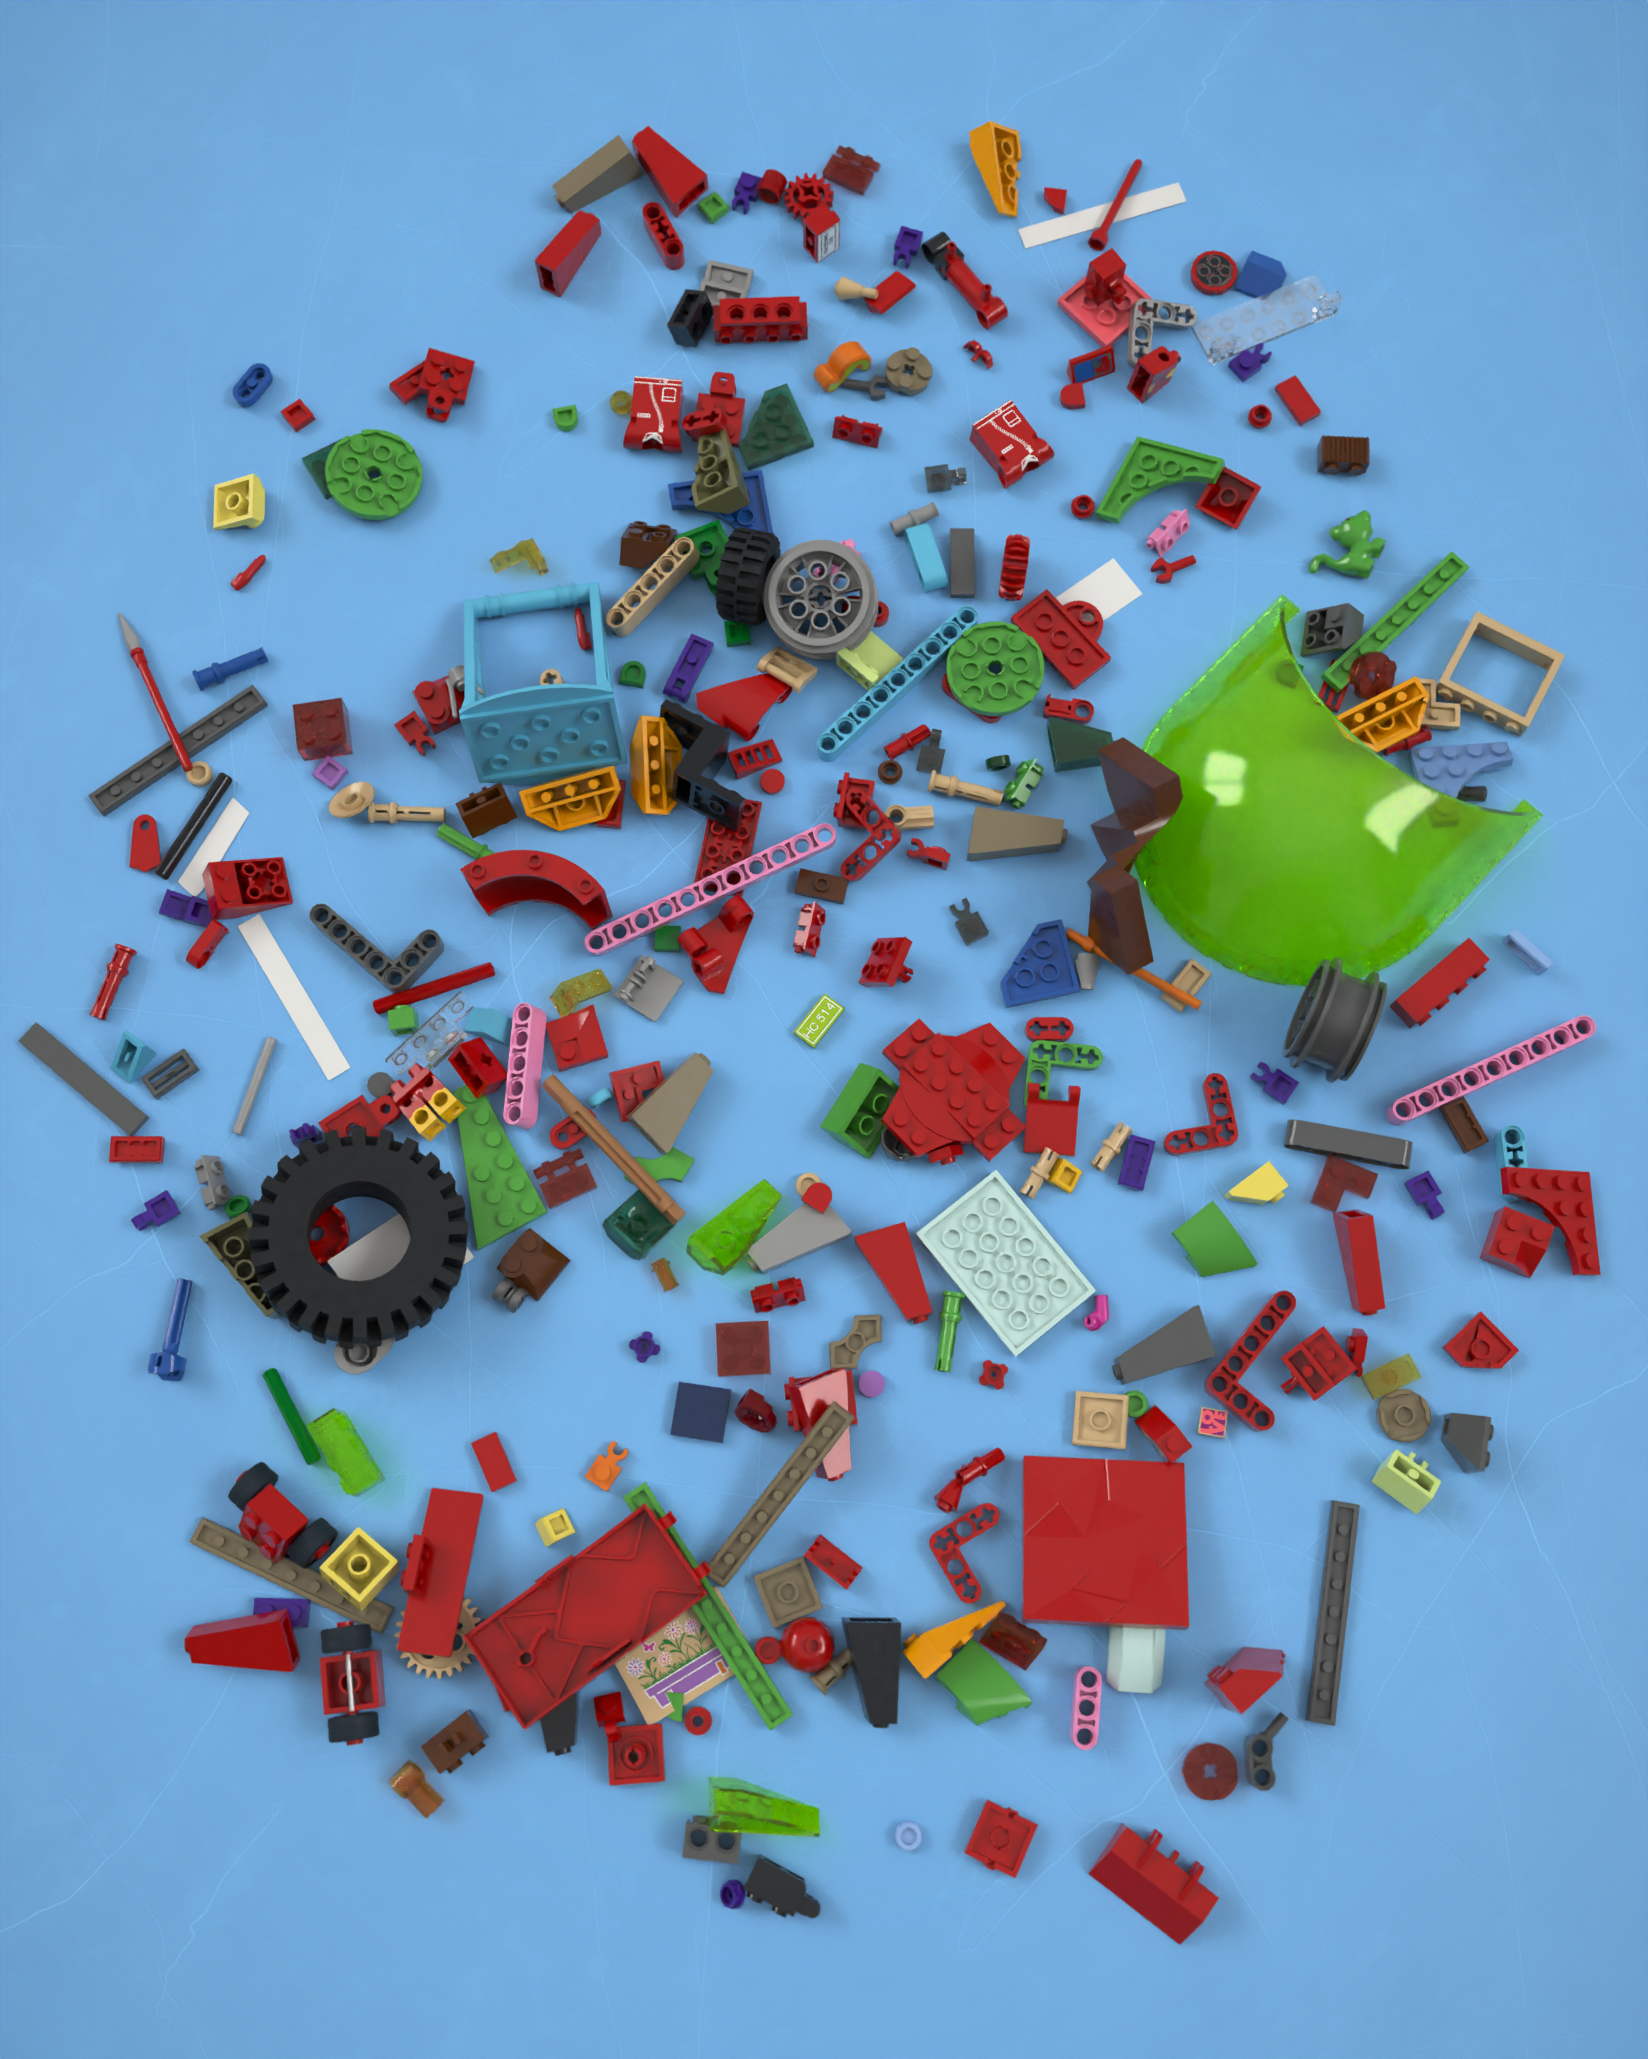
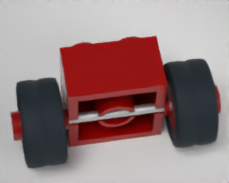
M259 1462L238 1477L228 1494L229 1500L243 1511L238 1526L240 1533L246 1540H252L259 1547L261 1554L265 1558L272 1559L277 1564L288 1554L301 1568L306 1569L317 1560H321L330 1551V1546L335 1541L338 1532L324 1518L317 1519L306 1528L309 1519L274 1487L278 1481V1475L264 1462Z
M353 1620L338 1622L337 1628L321 1631L322 1652L325 1654L342 1652V1655L320 1658L324 1715L347 1712V1715L328 1719L329 1742H346V1746L361 1744L363 1739L379 1735L378 1712L359 1713L358 1710L378 1708L386 1705L381 1649L354 1653L356 1649L371 1647L372 1637L370 1624L354 1625Z

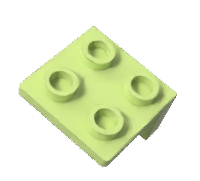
M872 631L856 649L848 650L844 648L836 652V664L867 691L872 689L903 660L898 653Z

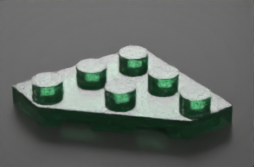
M787 383L765 391L761 399L762 402L749 424L747 434L741 441L739 452L748 471L814 447V441Z

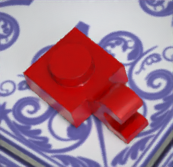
M911 839V844L917 846L918 850H907L909 858L920 859L925 864L947 870L950 853H947L944 848L933 846V848L927 846L925 848L920 839Z
M1352 1328L1351 1336H1347L1346 1351L1350 1354L1349 1358L1358 1368L1355 1370L1356 1376L1361 1377L1363 1373L1362 1362L1365 1360L1368 1336L1363 1329Z
M621 1692L594 1697L598 1727L605 1726V1733L608 1736L609 1743L620 1741L618 1723L626 1721Z

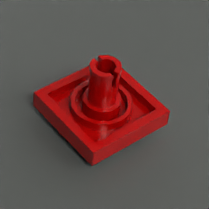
M906 937L877 938L871 947L870 957L862 968L861 978L858 983L864 987H894L897 979L902 983L909 982L912 977L907 975V973L913 975V970L903 965L912 941Z
M663 1723L618 1726L620 1741L609 1743L607 1736L609 1786L665 1781Z

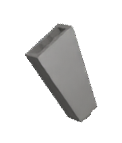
M804 1203L746 1250L748 1255L746 1262L755 1272L759 1269L762 1274H765L848 1239L852 1235V1231L830 1205L822 1215Z

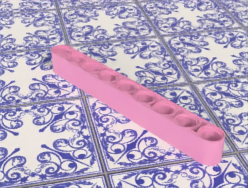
M1578 1016L1398 1099L1388 1107L1386 1112L1387 1119L1394 1125L1406 1124L1452 1101L1582 1043L1595 1033L1596 1024L1589 1016ZM1576 1025H1580L1584 1029V1034L1577 1031ZM1554 1035L1561 1038L1562 1045L1554 1040ZM1532 1045H1535L1539 1048L1540 1055H1537L1532 1051ZM1509 1055L1517 1059L1518 1065L1510 1062ZM1487 1065L1495 1069V1076L1488 1073ZM1464 1076H1469L1473 1080V1086L1466 1084ZM1441 1087H1448L1451 1096L1444 1095ZM1419 1096H1423L1428 1100V1107L1420 1104ZM1397 1106L1405 1110L1406 1117H1401L1397 1114Z

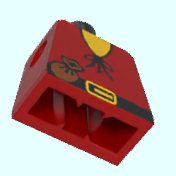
M1160 346L1137 361L1127 389L1143 404L1171 380L1177 364L1181 361L1180 354L1176 350L1169 352L1164 346Z

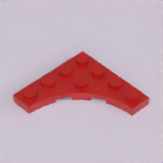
M1519 1167L1500 1168L1503 1195H1511L1528 1203H1535L1543 1209V1214L1555 1227L1559 1226L1567 1240L1564 1244L1569 1255L1572 1274L1577 1276L1601 1275L1590 1172Z

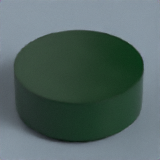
M999 755L985 760L988 771L1003 770L1011 765L1009 755Z

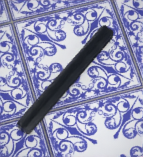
M222 772L219 773L156 868L155 873L157 876L165 880L170 877L232 783L230 776Z

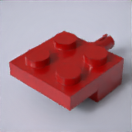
M1322 1326L1281 1357V1360L1289 1368L1293 1377L1280 1385L1283 1390L1292 1384L1284 1391L1288 1395V1393L1300 1385L1315 1401L1358 1368L1325 1326Z

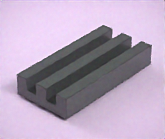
M183 1048L141 1079L154 1098L158 1100L200 1069ZM183 1058L185 1059L183 1063L171 1069L154 1083L150 1082Z

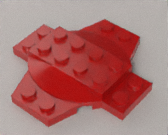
M919 1018L883 1049L882 1054L899 1070L898 1081L900 1087L881 1123L916 1159L941 1149L951 1142H960L961 1145L971 1144L990 1162L1025 1130L1026 1126L1008 1108L1010 1107L1009 1089L1026 1058L991 1023H987L959 1036L940 1035L939 1033L935 1035Z

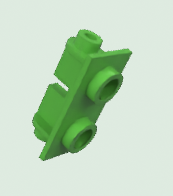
M1036 758L1022 761L1015 771L1017 775L1014 780L1010 781L1004 788L1005 795L1001 802L1011 800V806L1015 809L1024 807L1032 794L1025 786L1028 785L1034 789L1043 776L1042 771L1044 768L1039 764H1035Z

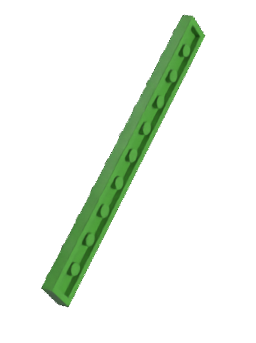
M646 1482L623 1497L632 1513L645 1503L658 1520L666 1515ZM672 1525L666 1532L691 1568L695 1569L699 1566ZM705 1576L700 1581L708 1596L692 1608L771 1731L791 1717L793 1713Z

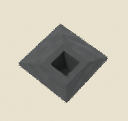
M1350 603L1307 611L1300 656L1307 657L1346 649L1361 638L1364 615Z
M1460 1413L1444 1414L1441 1442L1463 1473L1483 1472L1485 1467H1488L1490 1462V1452L1487 1451L1488 1440L1492 1439L1494 1427L1491 1425V1417Z

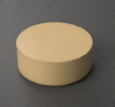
M202 761L192 763L193 769L186 772L190 783L196 787H205L210 784L213 779V771L209 765Z
M804 1173L799 1176L796 1181L798 1195L803 1197L812 1184L821 1183L820 1178L813 1173Z

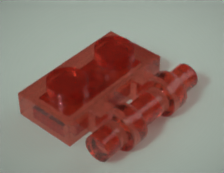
M839 145L836 154L842 157L833 154L822 172V177L863 196L873 180L874 172L869 170L878 172L881 163L874 161V158L869 155L863 156L856 153L855 149L849 146L845 148Z
M580 1148L573 1152L569 1150L563 1153L562 1157L554 1161H545L541 1163V1167L533 1170L537 1179L546 1175L549 1180L539 1186L550 1209L598 1188L587 1163L579 1167L575 1163V1161L584 1158ZM568 1165L570 1171L557 1177L555 1176L554 1171Z

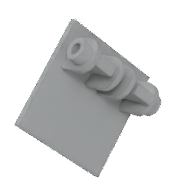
M641 955L614 996L656 1023L684 981L657 965L652 957Z

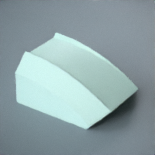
M1108 1627L1106 1681L1117 1691L1151 1694L1160 1687L1164 1662L1165 1629Z

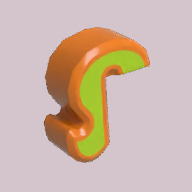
M845 342L831 353L826 364L818 365L814 371V379L824 392H833L856 367L867 371L871 365V357L859 342Z

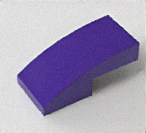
M169 889L166 890L158 914L207 927L210 924L212 918L208 900L193 895L189 897Z

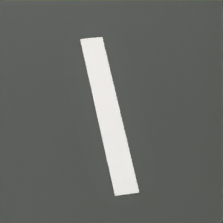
M1179 182L1125 198L1113 223L1186 202ZM1113 202L1018 229L1025 249L1100 227Z
M260 914L237 926L328 1081L351 1068Z

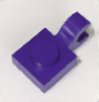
M1429 1171L1404 1183L1416 1206L1425 1204L1427 1214L1431 1220L1445 1213L1436 1198L1442 1192Z
M166 1190L144 1203L147 1211L135 1216L131 1221L136 1229L138 1228L139 1231H142L149 1227L152 1222L160 1227L182 1213L171 1194Z

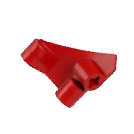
M768 673L748 677L696 693L697 709L720 726L730 729L743 740L749 742L758 732L760 727L758 722L775 702L783 703L791 694L792 687Z
M741 894L730 898L723 905L718 916L698 930L695 927H691L677 938V941L691 959V967L708 992L725 993L738 953L753 919L754 912Z

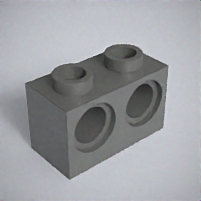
M693 1815V1820H687L682 1858L738 1864L743 1825H737V1820L721 1818L720 1823L709 1822L710 1817ZM697 1829L703 1830L707 1835V1841L703 1844H696L691 1836L693 1831ZM721 1834H732L735 1843L731 1847H723L719 1842Z

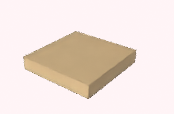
M1076 1391L1072 1445L1126 1450L1129 1395Z

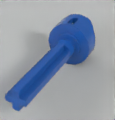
M183 1278L177 1279L162 1352L152 1353L148 1364V1373L157 1374L162 1380L180 1381L183 1378L187 1359L180 1357L177 1353L193 1281Z

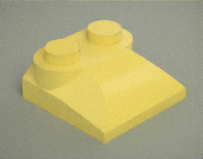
M250 474L215 485L213 523L215 530L242 525L256 528L263 522L265 516V489L259 477L255 474Z

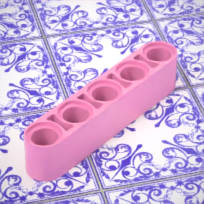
M523 1002L518 1004L513 1012L503 1116L506 1123L528 1130L535 1125L538 1115L546 1014L542 1009Z

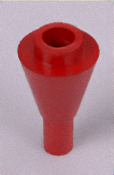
M956 1477L934 1496V1500L937 1502L936 1507L948 1514L950 1511L957 1512L964 1488L957 1481Z

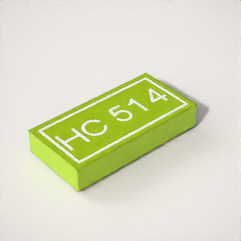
M824 993L796 1028L794 1035L814 1049L844 1012L845 1008Z

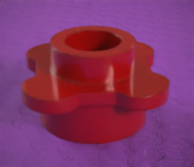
M986 1360L982 1365L984 1370L983 1374L979 1377L980 1384L983 1386L987 1384L994 1386L997 1390L1002 1389L1005 1385L1003 1379L1008 1372V1367L1005 1364L999 1365L991 1360ZM991 1373H996V1377H992Z

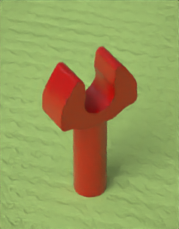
M1191 555L1168 563L1164 558H1160L1154 562L1150 572L1163 570L1165 573L1157 576L1155 582L1167 584L1171 582L1173 572L1196 564V559Z

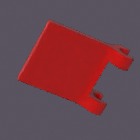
M1028 1082L1023 1152L1043 1153L1044 1148L1048 1147L1052 1149L1050 1154L1055 1151L1059 1155L1075 1156L1081 1087L1069 1085L1068 1100L1038 1098L1040 1084Z

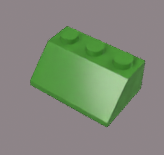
M859 1063L820 1127L838 1142L861 1156L870 1159L881 1141V1134L885 1128L881 1120L895 1097L899 1086L880 1069Z

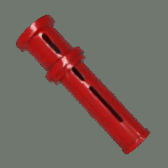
M117 943L114 946L116 950L112 960L106 965L108 972L89 1014L104 1021L118 991L120 982L123 977L129 974L127 969L132 957L137 954V951Z

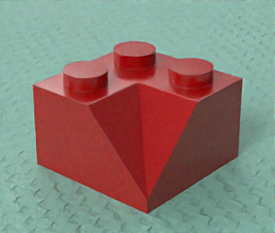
M1504 1206L1494 1214L1479 1259L1530 1278L1547 1251L1555 1226Z

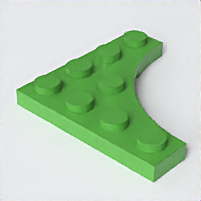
M1137 436L1096 511L1097 518L1119 524L1128 510L1140 499L1168 485L1182 482L1215 484L1225 466L1224 459Z

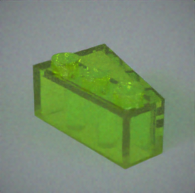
M333 1408L306 1425L315 1443L327 1457L328 1465L341 1478V1481H339L340 1485L347 1495L351 1493L352 1496L359 1497L385 1480V1477L345 1411Z

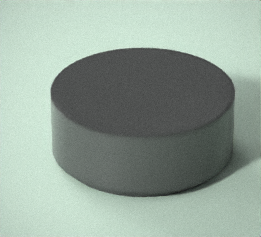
M377 1072L369 1078L368 1090L376 1098L385 1095L390 1096L392 1092L389 1087L394 1081L387 1073Z

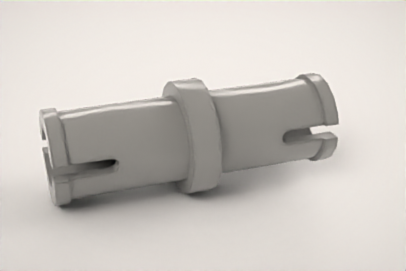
M931 502L917 510H909L907 515L891 521L890 526L895 536L904 532L906 528L920 525L934 517H938L939 512L935 503Z

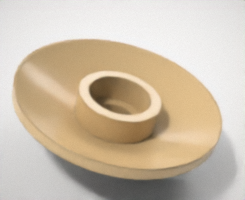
M357 782L341 789L330 801L329 811L331 815L335 818L343 819L360 814L374 798L375 790L373 786L368 782Z

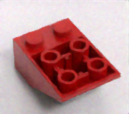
M283 857L208 862L202 873L212 920L239 918L293 903Z

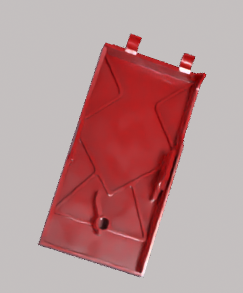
M644 1503L575 1557L571 1554L535 1581L536 1584L467 1634L462 1635L524 1730L529 1729L708 1596L700 1580L712 1570L706 1561H703L695 1569H692L666 1532L668 1528L677 1522L671 1511L658 1520L653 1511Z

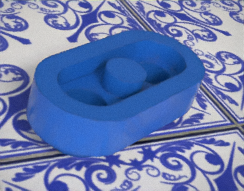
M262 363L252 365L233 388V396L239 405L248 407L255 404L270 386L273 376L267 365Z

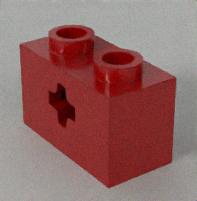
M481 1037L459 1044L448 1058V1061L476 1099L498 1091L507 1080L506 1070Z

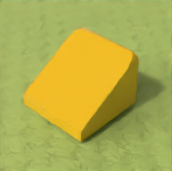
M1057 1158L1048 1173L1050 1177L1046 1182L1071 1194L1082 1171L1067 1160Z

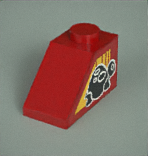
M1156 1405L1134 1421L1164 1462L1173 1463L1193 1447L1177 1425Z

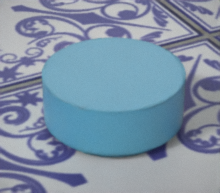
M606 1087L593 1095L587 1102L592 1109H596L609 1101L614 1094L609 1087Z

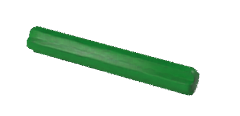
M271 1368L265 1371L262 1376L306 1464L312 1465L318 1462L321 1456L277 1369Z

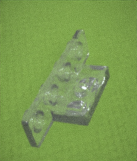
M461 991L458 992L391 1053L385 1061L398 1075L402 1074L417 1059L432 1071L459 1044L469 1037L456 1023L473 1008L472 1003Z

